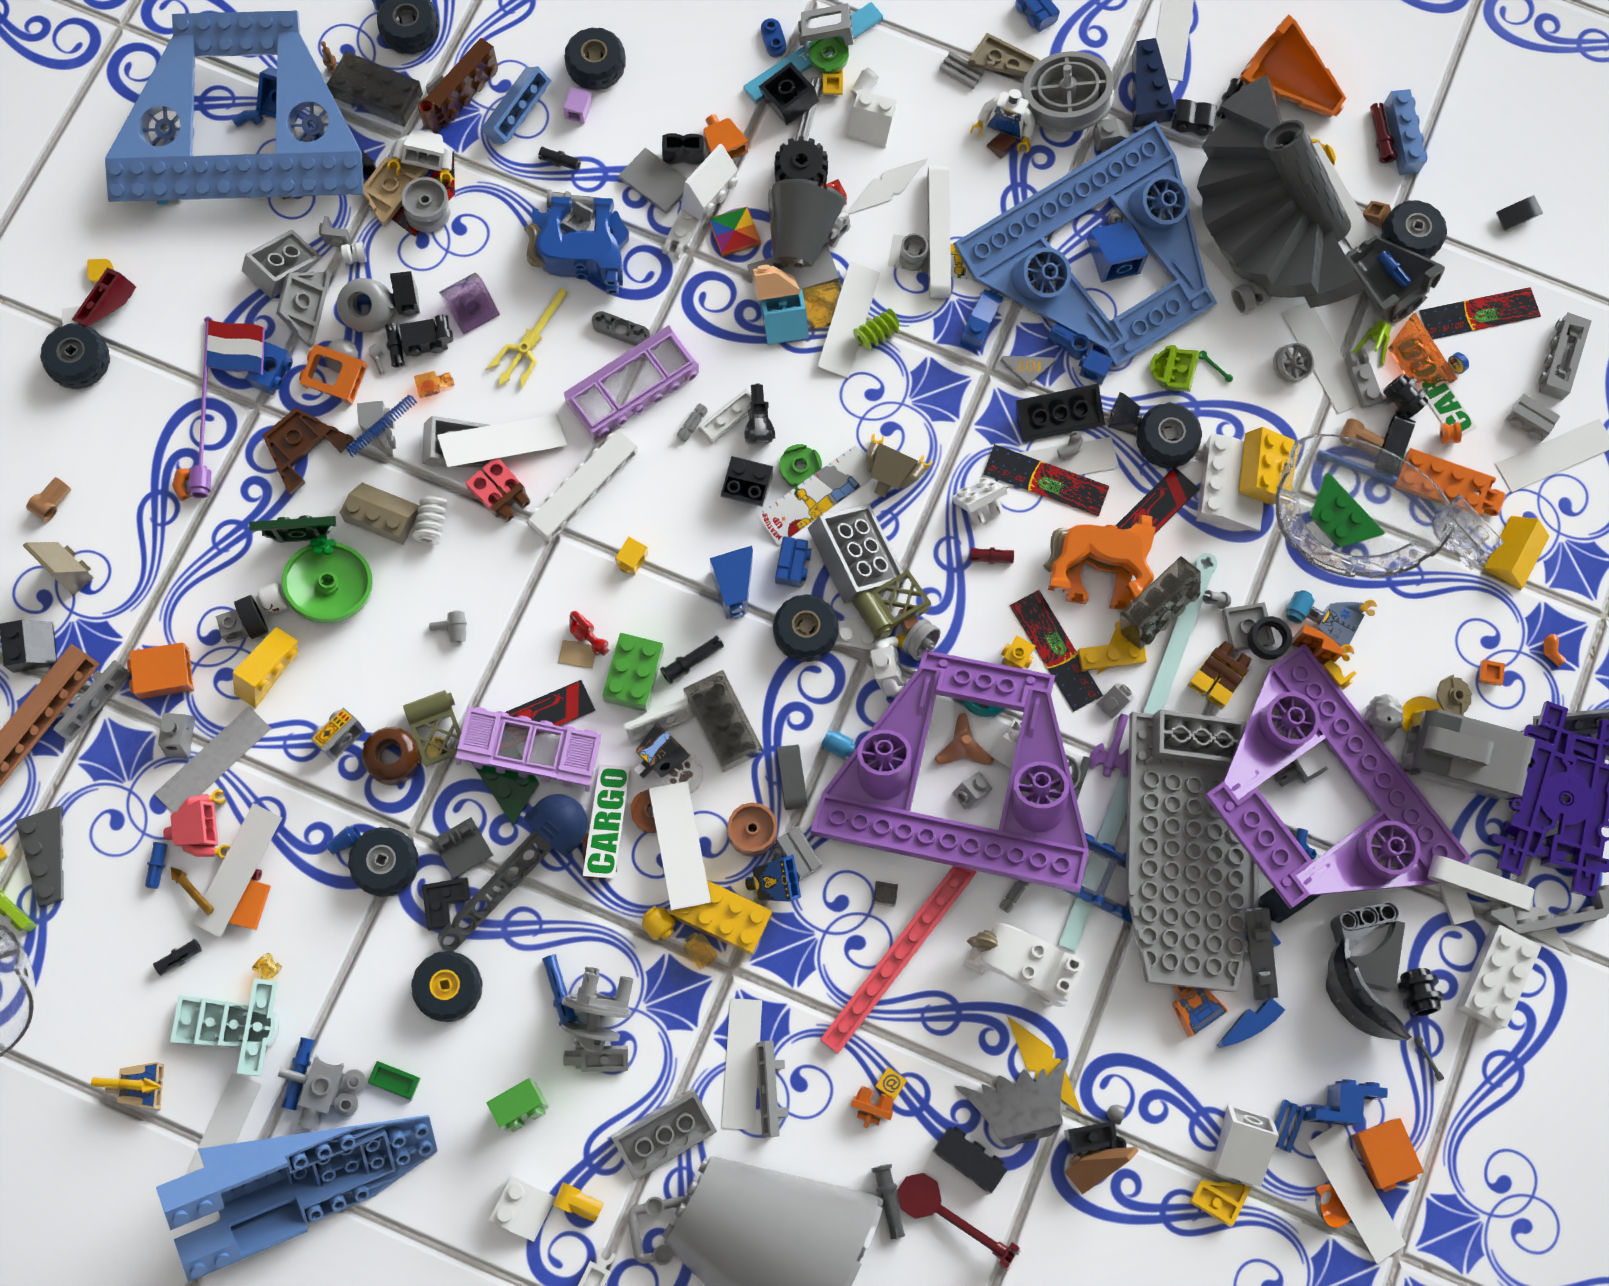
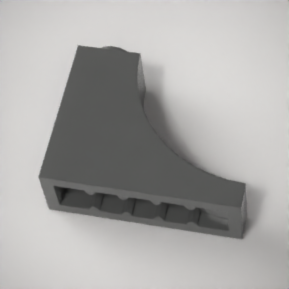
M1394 921L1390 923L1384 940L1371 953L1363 956H1350V960L1358 966L1368 988L1385 992L1396 990L1405 922Z

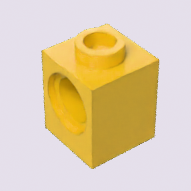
M628 536L615 557L616 565H618L617 568L626 574L631 572L635 575L648 555V547Z

